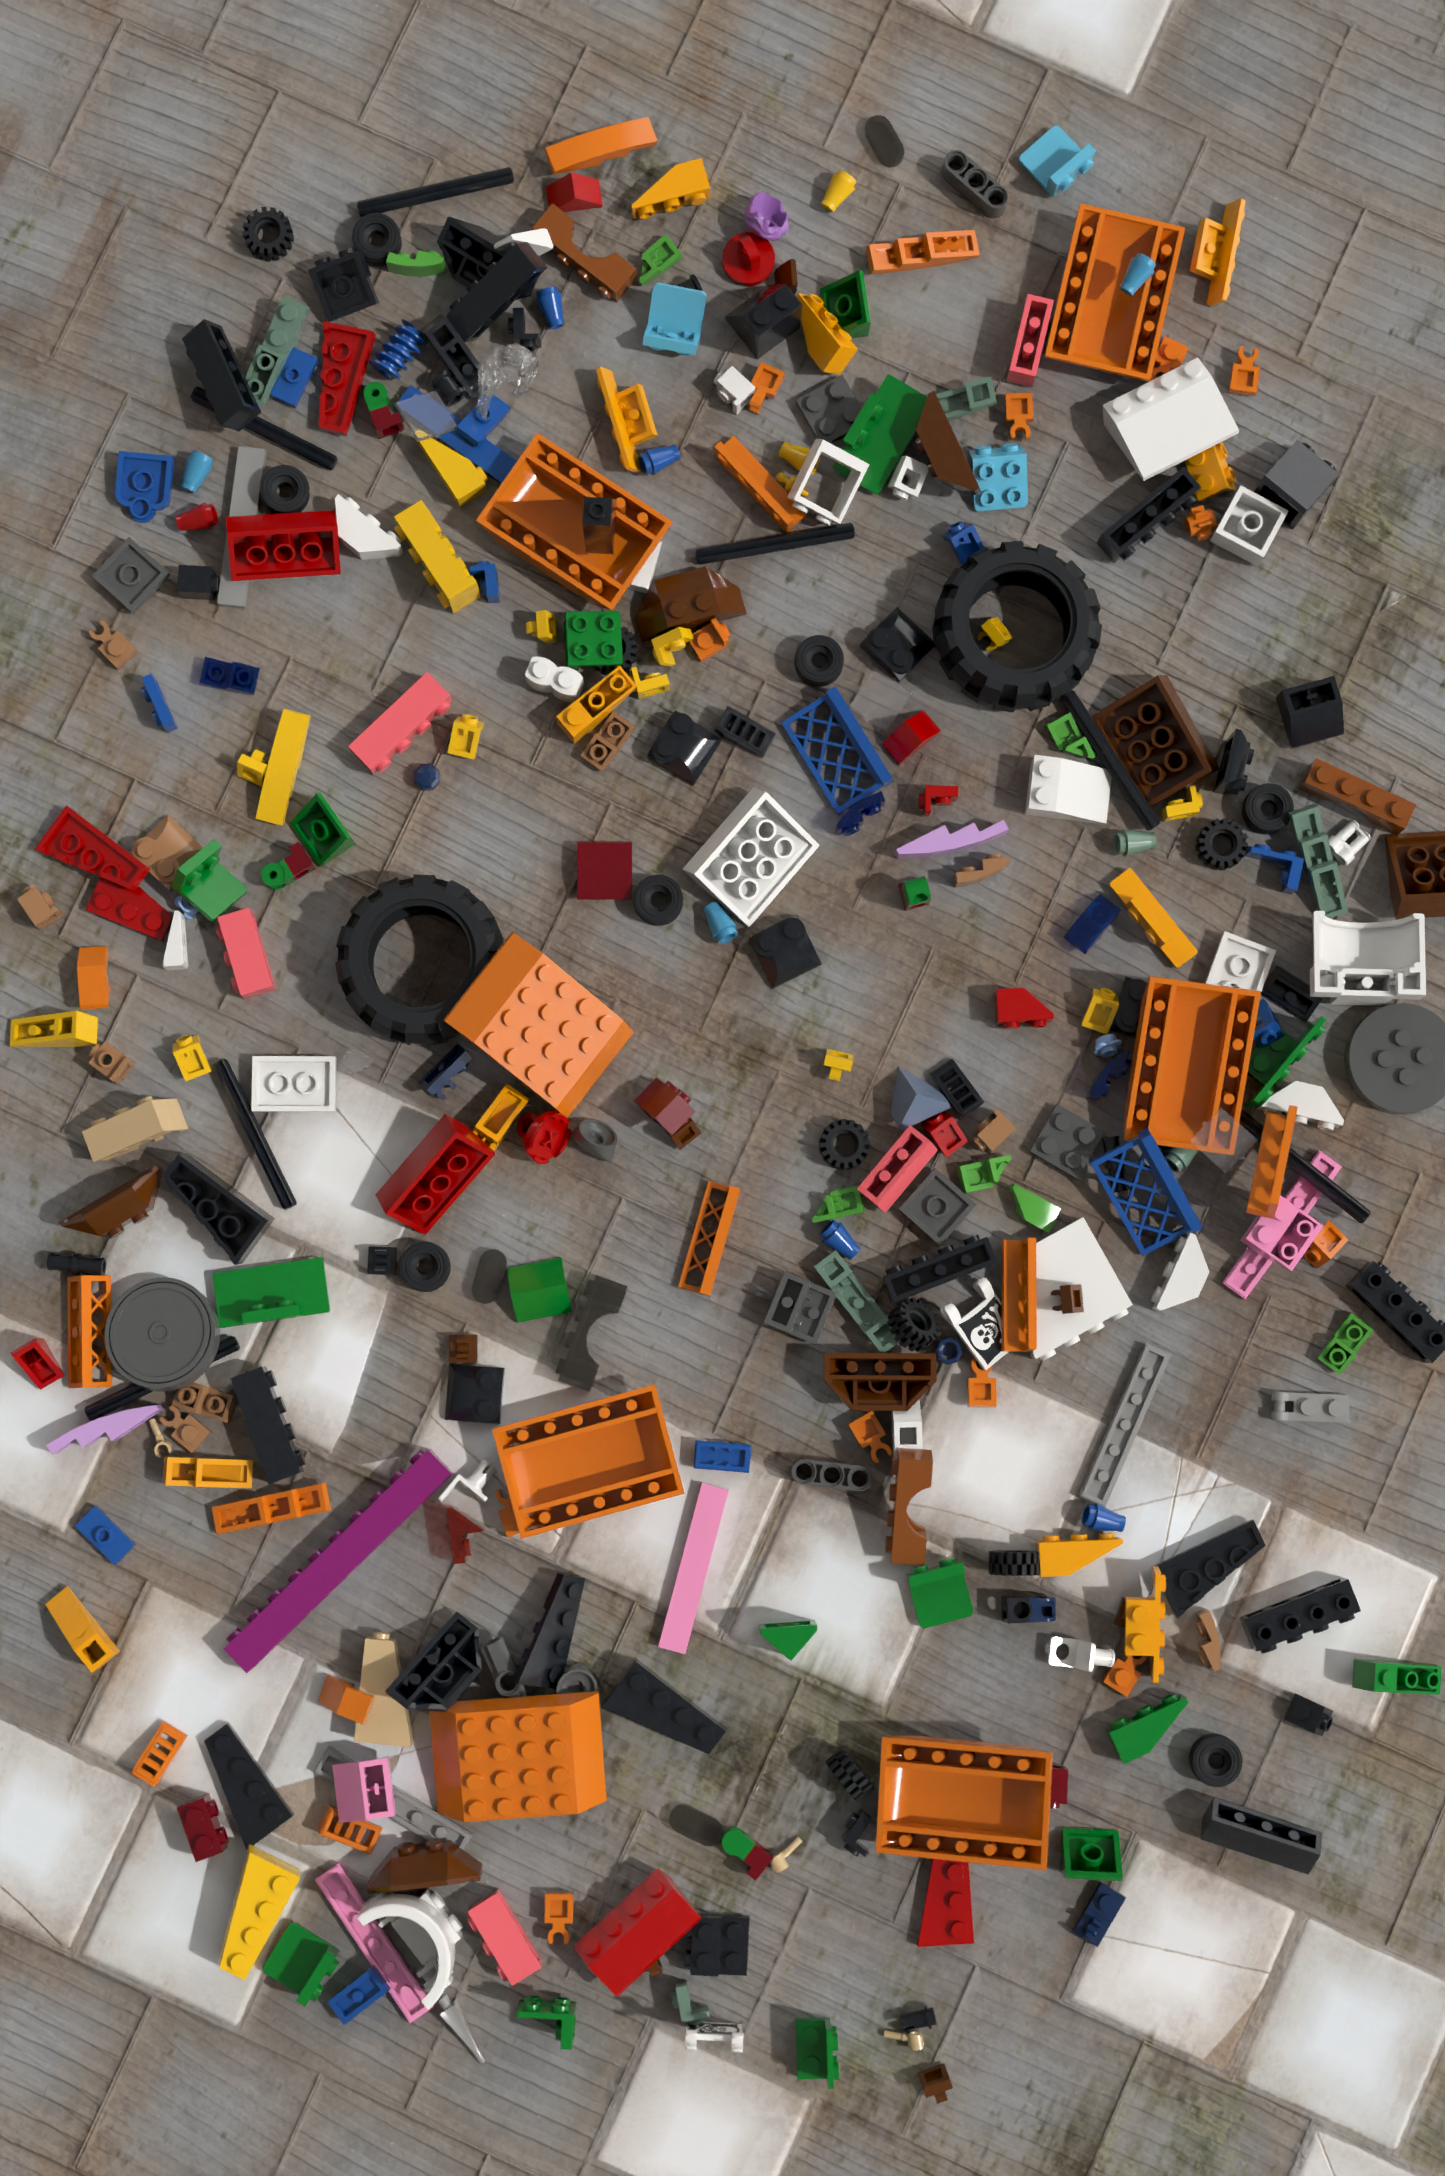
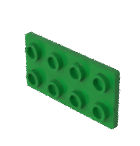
M890 374L886 376L876 394L871 392L843 439L846 444L843 448L845 452L870 464L860 486L875 495L880 494L901 456L916 434V428L927 400V396ZM837 462L833 465L835 471L848 478L851 472L850 469Z
M1324 1016L1312 1021L1296 1041L1284 1032L1285 1036L1264 1048H1260L1257 1045L1252 1050L1247 1074L1260 1085L1245 1102L1244 1106L1247 1109L1254 1105L1258 1107L1273 1094L1270 1088L1273 1085H1277L1278 1082L1281 1083L1291 1072L1288 1066L1290 1064L1293 1065L1296 1061L1298 1062L1308 1051L1305 1047L1306 1044H1310L1313 1040L1316 1041L1326 1029L1323 1026L1327 1020Z
M321 1257L213 1273L220 1328L330 1312L324 1259Z

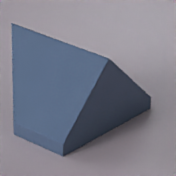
M898 1067L890 1113L901 1131L910 1125H915L951 1108L940 1089Z

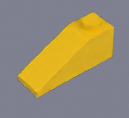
M420 431L414 433L416 442L460 508L487 492L485 482L488 478L480 466L475 468L471 460Z
M70 1011L12 1019L10 1047H81L96 1045L98 1017L80 1011Z

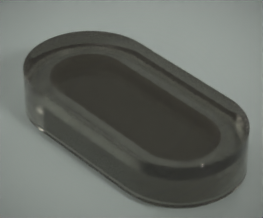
M881 115L869 118L865 125V137L879 162L886 167L899 165L904 157V146L890 121Z
M490 1249L485 1251L478 1263L472 1285V1295L476 1301L482 1304L494 1302L500 1294L508 1263L506 1256L499 1250Z
M678 1804L670 1812L669 1822L672 1829L677 1833L704 1846H714L721 1840L723 1828L717 1818L688 1804Z

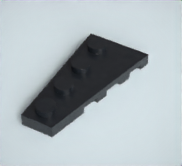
M1251 1519L1154 1565L1159 1567L1161 1575L1166 1576V1591L1163 1593L1176 1619L1183 1615L1194 1603L1196 1604L1216 1585L1224 1581L1235 1569L1241 1567L1266 1546L1254 1520Z
M557 1573L543 1606L545 1613L542 1619L535 1624L532 1631L535 1633L529 1649L525 1648L521 1657L524 1660L519 1673H514L511 1682L520 1685L556 1689L560 1677L565 1672L585 1578Z
M227 1723L204 1740L247 1850L248 1844L255 1845L290 1819L294 1813L230 1723Z

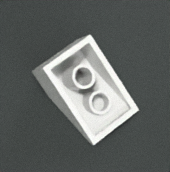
M1034 755L1030 765L1025 815L1106 825L1112 777L1107 769L1064 758Z

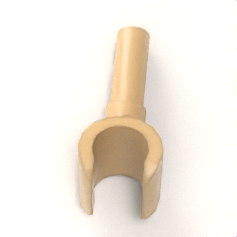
M155 1418L149 1420L157 1442L154 1452L157 1457L161 1458L162 1454L159 1446L166 1445L169 1453L172 1452L173 1446L169 1440L164 1439Z
M799 1837L786 1849L773 1855L770 1865L774 1872L779 1873L789 1866L785 1858L802 1843Z
M884 2031V2037L908 2041L909 2050L917 2051L923 2049V2035L919 2031H910L908 2033Z

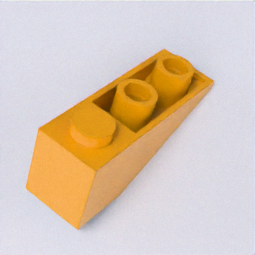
M702 158L677 164L632 204L633 219H648L658 212H674L680 209L681 206L688 204L700 205L707 199H710V185Z
M798 293L796 298L802 304L801 321L808 354L822 372L840 375L858 350L851 341L852 337L841 329L837 324V318L826 310L823 306L824 302L820 297L815 294L806 295Z
M618 666L556 716L558 726L573 744H576L596 728L637 688V685L622 667Z
M1099 1533V1539H1088L1087 1534L1071 1535V1540H1060L1059 1535L1043 1536V1541H1036V1551L1039 1552L1040 1575L1038 1576H1069L1123 1544V1539L1116 1538L1115 1533Z
M68 1586L45 1604L72 1649L91 1673L99 1670L120 1652Z

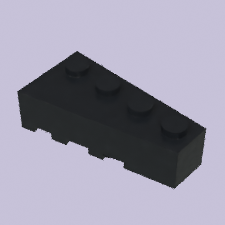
M187 1153L178 1154L162 1176L184 1204H187L196 1215L197 1220L211 1233L216 1243L225 1250L235 1266L245 1261L275 1219Z
M638 1659L634 1661L601 1707L707 1754H710L726 1732V1727Z

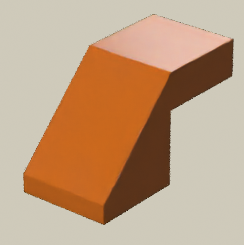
M107 946L79 948L77 976L81 1010L109 1007L111 988L107 976L109 957Z
M327 1674L318 1702L337 1715L364 1724L375 1696L353 1688L354 1684Z

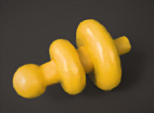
M783 472L778 473L776 476L778 482L785 484L786 492L791 490L797 478L792 476L789 479ZM803 489L801 494L807 497L809 493Z

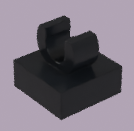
M369 1246L367 1274L396 1275L397 1247Z

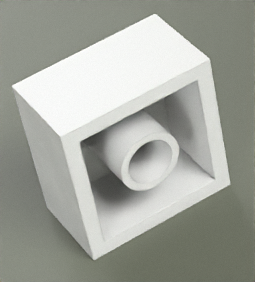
M1240 485L1210 542L1258 566L1269 549L1288 510Z

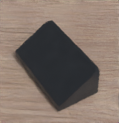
M1279 966L1275 967L1261 991V994L1306 1022L1322 1001V997H1310V985Z

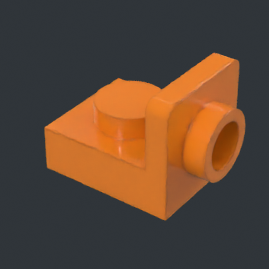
M714 617L710 620V624L693 633L694 639L688 643L699 661L703 662L728 647V637L731 635L724 622L718 623Z
M1330 1220L1323 1224L1324 1226L1304 1253L1305 1259L1315 1268H1319L1331 1260L1348 1241L1345 1235Z

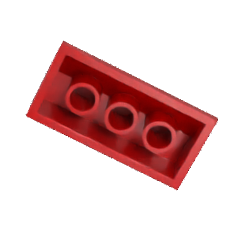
M335 510L226 517L231 581L341 574Z
M445 1113L375 1195L386 1215L426 1235L494 1157L495 1152L465 1124Z
M657 1868L573 1947L588 1968L618 1997L696 1925L702 1917L671 1877Z

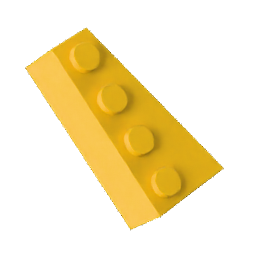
M422 500L394 516L397 526L393 528L401 541L407 540L411 547L408 549L410 556L416 564L421 562L425 571L422 574L430 587L434 584L440 593L436 596L444 609L449 607L454 614L481 597L476 580L472 575L470 576L460 557L456 558V552L445 535L442 536L438 523Z
M248 1844L237 1892L218 1957L220 1969L244 1981L301 1878L299 1868Z

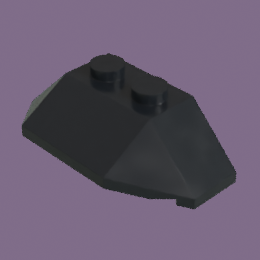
M452 217L447 218L437 240L452 277L467 287L475 280H481L486 275L485 269L491 263L499 261L504 256L503 251L495 250L493 246L496 242L502 240L500 237L481 226ZM538 278L516 300L529 297Z
M456 1612L386 1689L385 1693L407 1710L447 1712L482 1671L479 1628Z

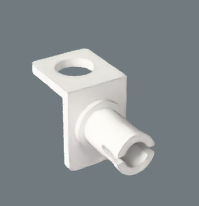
M483 1459L469 1478L464 1479L458 1474L438 1498L437 1502L441 1504L459 1483L482 1503H485L488 1498L482 1493L481 1489L497 1470L491 1465L483 1474V1471L489 1465Z
M1054 1636L1050 1638L1047 1660L1049 1665L1074 1667L1087 1672L1093 1671V1665L1106 1667L1114 1665V1650L1096 1648L1094 1643L1080 1639ZM1060 1644H1066L1069 1649V1654L1064 1660H1059L1056 1656V1648Z

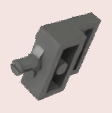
M786 1271L775 1292L759 1285L757 1290L767 1295L756 1291L755 1296L770 1302V1308L764 1324L817 1345L837 1293Z

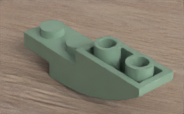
M282 295L263 344L258 345L245 377L257 404L262 406L270 398L272 389L292 348H296L302 335L299 332L310 308Z

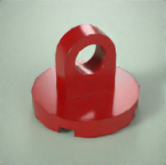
M752 232L735 235L727 242L723 249L722 265L724 272L736 284L739 283L747 287L762 284L770 277L774 269L775 252L772 244L767 239H763Z
M547 1111L540 1116L533 1113H526L521 1116L517 1124V1132L524 1140L526 1156L537 1164H547L550 1162L548 1160L552 1157L557 1158L566 1148L570 1138L569 1119L558 1111Z

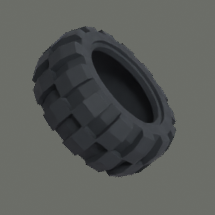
M1022 541L1001 542L999 548L990 550L984 547L968 556L966 563L960 568H955L945 582L935 608V618L932 626L934 647L938 649L940 655L939 664L948 679H954L962 687L961 693L976 703L982 700L993 704V710L1014 712L1015 708H1027L1029 711L1050 706L1053 700L1060 696L1065 697L1073 690L1092 664L1096 650L1100 645L1102 624L1099 623L1098 613L1101 607L1095 589L1088 588L1084 581L1086 574L1072 560L1066 563L1056 556L1057 550L1042 544H1038L1037 548L1025 547ZM1003 586H1022L1037 591L1052 603L1060 616L1063 626L1061 650L1048 662L1029 669H1013L995 663L979 649L971 634L969 613L975 602L987 592Z
M414 874L413 878L398 880L396 877L378 885L379 889L367 898L363 896L350 910L352 915L346 926H341L336 944L338 948V961L335 963L338 983L343 989L346 1001L357 1016L375 1032L383 1034L392 1041L407 1045L415 1043L431 1046L447 1043L448 1039L460 1035V1033L443 1021L444 1018L504 943V938L491 911L483 901H480L470 892V889L453 880L448 882L437 879L435 875ZM415 915L439 916L454 923L468 938L471 953L468 973L458 990L446 1000L427 1007L405 1006L389 999L379 989L374 974V956L383 935L397 922Z

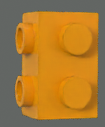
M1222 442L1185 460L1188 472L1201 486L1196 495L1200 502L1225 491L1233 492L1236 490L1234 485L1236 476L1232 468L1227 465L1225 459L1228 456L1227 450Z

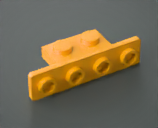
M1241 198L1226 204L1222 225L1208 218L1199 220L1190 271L1211 280L1207 298V305L1211 307L1225 302L1230 293V280L1235 267L1234 259L1240 241L1241 223L1245 215L1244 207L1246 201Z
M599 367L596 369L598 375L597 385L604 395L606 402L604 403V408L613 425V438L619 445L621 452L619 454L620 462L626 470L638 473L642 469L635 446L658 436L643 385L636 384L619 392L613 372L604 367Z
M1128 868L1110 882L1109 886L1127 907V912L1132 920L1136 923L1139 922L1145 930L1144 933L1148 940L1159 947L1176 969L1197 954L1196 948L1131 868Z
M1158 1566L1152 1567V1597H1125L1124 1653L1130 1656H1150V1677L1153 1683H1159V1675H1164V1658H1159L1160 1647L1165 1645L1164 1630H1160V1619H1165V1603L1161 1602V1592L1166 1591V1576L1161 1575Z

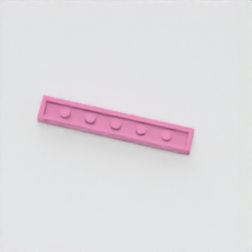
M1320 1150L1317 1151L1310 1161L1313 1166L1331 1180H1333L1342 1167ZM1299 1176L1284 1198L1308 1214L1323 1193ZM1248 1246L1222 1281V1284L1245 1300L1272 1264V1261L1261 1256Z
M701 1483L658 1645L660 1648L686 1654L728 1489Z
M340 1862L317 1877L315 1881L371 1966L374 1965L391 1987L389 1993L408 2022L411 2023L428 2011L421 2002L427 1993L384 1928H380L378 1925V1919L369 1922L365 1926L358 1920L357 1915L366 1901Z

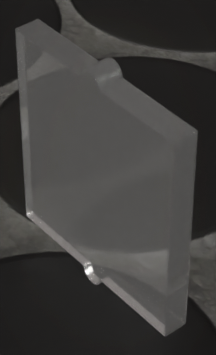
M436 390L419 396L414 394L412 398L396 402L398 411L417 442L432 437L439 438L441 434L454 431L457 428L455 421Z
M876 668L850 703L849 708L862 716L866 723L870 722L883 732H886L908 702L912 693L898 684L896 678L891 679Z
M1220 1108L1208 1122L1204 1121L1203 1127L1190 1140L1193 1145L1225 1173L1239 1159H1244V1154L1257 1141L1250 1132L1223 1108Z

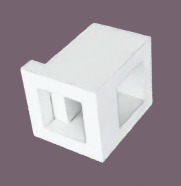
M733 366L727 371L722 370L713 381L717 385L719 397L725 403L729 404L731 402L733 404V412L736 415L750 402L756 390V387Z
M901 456L888 484V487L894 490L892 495L902 500H907L908 497H918L929 471L927 466L908 456ZM904 475L908 478L906 485L901 482Z

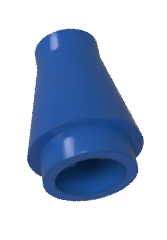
M556 286L537 291V299L535 301L546 319L549 329L552 330L564 326L561 292H558Z
M675 444L666 447L644 449L643 453L638 455L640 467L645 475H655L673 462L680 460V453Z
M832 1220L819 1234L823 1239L822 1243L841 1253L849 1260L860 1250V1247L855 1243L841 1222L837 1223L835 1220Z
M1097 1503L1093 1505L1087 1504L1082 1515V1525L1088 1527V1530L1122 1532L1126 1523L1125 1516L1119 1515Z

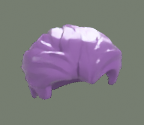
M762 191L751 197L744 211L746 228L763 239L770 241L779 240L789 229L788 212H784L782 201Z

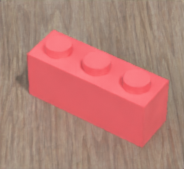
M1031 294L1027 295L1008 370L1007 382L1028 387L1033 386L1054 300Z
M245 908L217 917L219 925L215 926L220 942L224 941L227 948L223 955L227 967L233 968L235 977L231 978L235 993H240L244 999L276 990L253 911L250 908Z
M910 1125L859 1185L857 1190L882 1212L886 1213L938 1149L929 1139Z
M499 1888L469 1907L467 1911L469 1916L466 1917L474 1932L479 1930L484 1939L481 1942L489 1957L494 1955L499 1964L496 1966V1969L504 1982L509 1980L511 1986L542 1967L543 1962Z

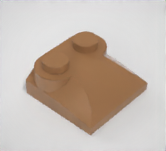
M167 815L145 837L135 842L130 853L150 868L149 872L171 892L173 890L171 885L177 869L203 847Z

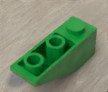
M1354 1659L1352 1687L1372 1692L1440 1695L1442 1666Z
M1176 1693L1170 1694L1161 1699L1162 1704L1153 1708L1151 1705L1144 1706L1135 1711L1136 1716L1129 1719L1121 1717L1110 1723L1111 1727L1106 1729V1732L1120 1762L1126 1764L1149 1753L1188 1704L1185 1696L1182 1694L1177 1696Z

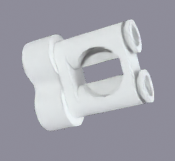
M1353 819L1335 836L1331 835L1328 838L1331 853L1345 867L1355 859L1354 855L1371 839V836L1366 831H1362L1359 828V824ZM1355 833L1358 837L1348 845L1345 841Z

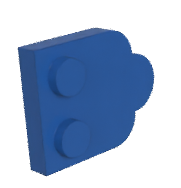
M119 451L115 497L122 506L128 508L130 516L136 522L147 523L151 521L156 511L164 510L169 505L175 461L173 456Z

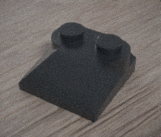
M896 607L876 628L869 632L868 636L860 644V647L900 683L932 650L934 643L923 630Z
M675 710L654 741L647 758L694 786L722 739L694 722L687 714L679 713Z
M1235 729L1226 740L1214 793L1237 795L1239 790H1245L1248 775H1244L1246 765H1250L1252 762L1254 749H1250L1251 743L1247 742L1242 730Z
M798 915L776 923L749 938V942L773 989L822 965L805 926Z
M1129 977L1124 979L1119 995V1007L1109 1030L1136 1038L1141 1001L1147 985L1144 980Z
M449 1364L445 1420L501 1424L505 1368Z

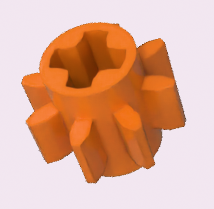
M1203 505L1190 508L1189 516L1184 517L1187 534L1190 537L1197 536L1198 541L1211 538L1212 530L1217 529V521L1212 509L1204 510Z

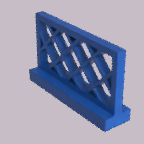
M836 686L828 690L819 699L781 722L838 815L882 787H886L894 782V779ZM825 702L831 709L829 722L814 718L816 708ZM809 712H811L810 717L804 716V715L808 714ZM834 715L838 720L839 724L833 723ZM798 719L809 721L806 736L794 734L790 724ZM813 722L828 725L824 740L810 737ZM832 726L844 730L845 738L843 745L828 741ZM848 738L854 747L847 746ZM798 739L805 740L803 747ZM808 741L823 744L820 759L807 755ZM827 745L842 748L839 763L824 760ZM846 749L856 751L859 754L857 767L842 764ZM812 761L819 763L817 769L815 768ZM862 761L868 770L861 769ZM822 764L837 767L834 782L822 779L820 776ZM841 768L856 771L853 786L838 783ZM860 772L871 774L876 782L875 785L867 790L856 787ZM826 784L833 786L832 792H830ZM841 787L852 790L849 801L839 807L834 798L836 788ZM855 791L862 792L856 797H854Z
M1148 1127L1138 1132V1136L1090 1161L1142 1256L1190 1231L1195 1233L1203 1228ZM1136 1145L1139 1146L1142 1152L1139 1163L1124 1159L1128 1149ZM1145 1159L1149 1166L1143 1164ZM1107 1160L1118 1162L1114 1176L1102 1173L1099 1165ZM1122 1164L1137 1168L1133 1181L1119 1178ZM1141 1169L1154 1173L1155 1178L1152 1186L1137 1183ZM1106 1179L1112 1181L1111 1187ZM1117 1182L1131 1186L1127 1199L1115 1196L1114 1189ZM1158 1182L1162 1189L1156 1188ZM1136 1187L1150 1191L1146 1204L1131 1201ZM1154 1192L1166 1195L1168 1198L1165 1210L1150 1206ZM1120 1203L1125 1204L1124 1210L1121 1207ZM1130 1205L1144 1209L1140 1222L1129 1220L1126 1216ZM1170 1206L1173 1207L1175 1212L1169 1211ZM1148 1211L1163 1214L1159 1228L1144 1224ZM1167 1216L1178 1218L1183 1225L1175 1231L1163 1229ZM1133 1226L1138 1227L1137 1233L1135 1232ZM1142 1229L1157 1232L1154 1242L1143 1246L1140 1241Z

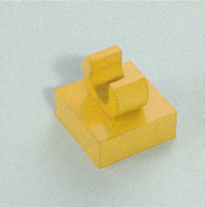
M547 610L536 611V621L526 622V633H532V637H538V639L547 644L557 643L556 615Z
M998 617L988 619L981 626L984 631L980 632L977 636L978 640H982L986 636L990 637L991 644L986 648L987 651L1006 645L1014 638Z
M255 749L251 757L242 754L237 761V776L262 787L267 770V764L263 760L266 753Z
M827 1048L824 1065L831 1067L829 1079L840 1081L842 1070L851 1072L854 1055Z

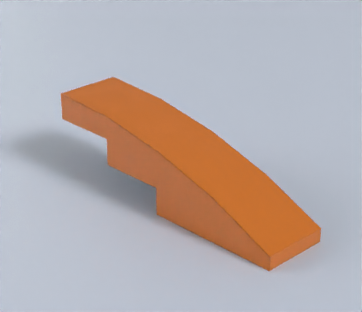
M645 117L603 127L546 147L544 152L554 175L601 166L604 160L628 156L632 150L654 147L657 143V138L649 118Z
M975 230L928 232L923 237L898 238L894 243L869 244L865 249L870 274L924 269L980 256Z
M326 1483L211 1507L217 1535L331 1510Z

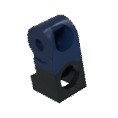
M1001 1596L1002 1622L1011 1624L1056 1621V1598Z

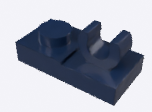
M457 1043L419 1083L432 1096L436 1094L440 1099L445 1100L446 1097L441 1093L442 1087L449 1085L454 1090L456 1085L450 1078L463 1072L473 1057Z
M1100 1881L1072 1932L1098 1947L1126 1897Z

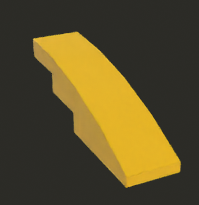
M283 709L255 819L281 826L284 824L289 798L293 794L297 770L300 768L311 715Z

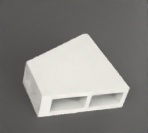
M1084 1217L1036 1243L1037 1349L1031 1351L1030 1355L1032 1359L1040 1357L1041 1361H1044L1055 1355L1054 1349L1064 1344L1067 1348L1080 1341L1078 1335L1088 1330L1092 1334L1105 1327L1103 1321L1111 1317L1116 1321L1129 1313L1127 1308L1133 1304ZM1081 1284L1084 1312L1062 1314V1311L1052 1310V1306H1059L1061 1304V1297L1059 1295H1051V1291L1060 1290V1286Z

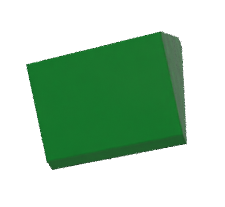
M858 270L820 289L821 299L824 302L823 306L837 318V324L842 330L846 331L852 338L869 335L871 322L862 270Z
M321 792L316 793L289 822L319 867L324 866L355 845V842Z
M562 1258L507 1268L510 1295L517 1323L572 1312Z
M815 1620L759 1624V1631L767 1641L792 1661L817 1632V1624Z
M1062 1828L1060 1872L1064 1878L1122 1881L1119 1831Z

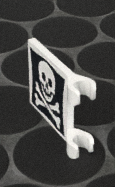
M981 1278L972 1284L974 1290L984 1299L981 1303L962 1318L954 1304L942 1307L940 1314L953 1327L985 1371L1008 1352H1002L1001 1301L994 1293L987 1278Z
M688 2021L685 2022L686 2050H696L697 2040L731 2042V2052L743 2053L744 2033L742 2024L703 2022L689 2025Z

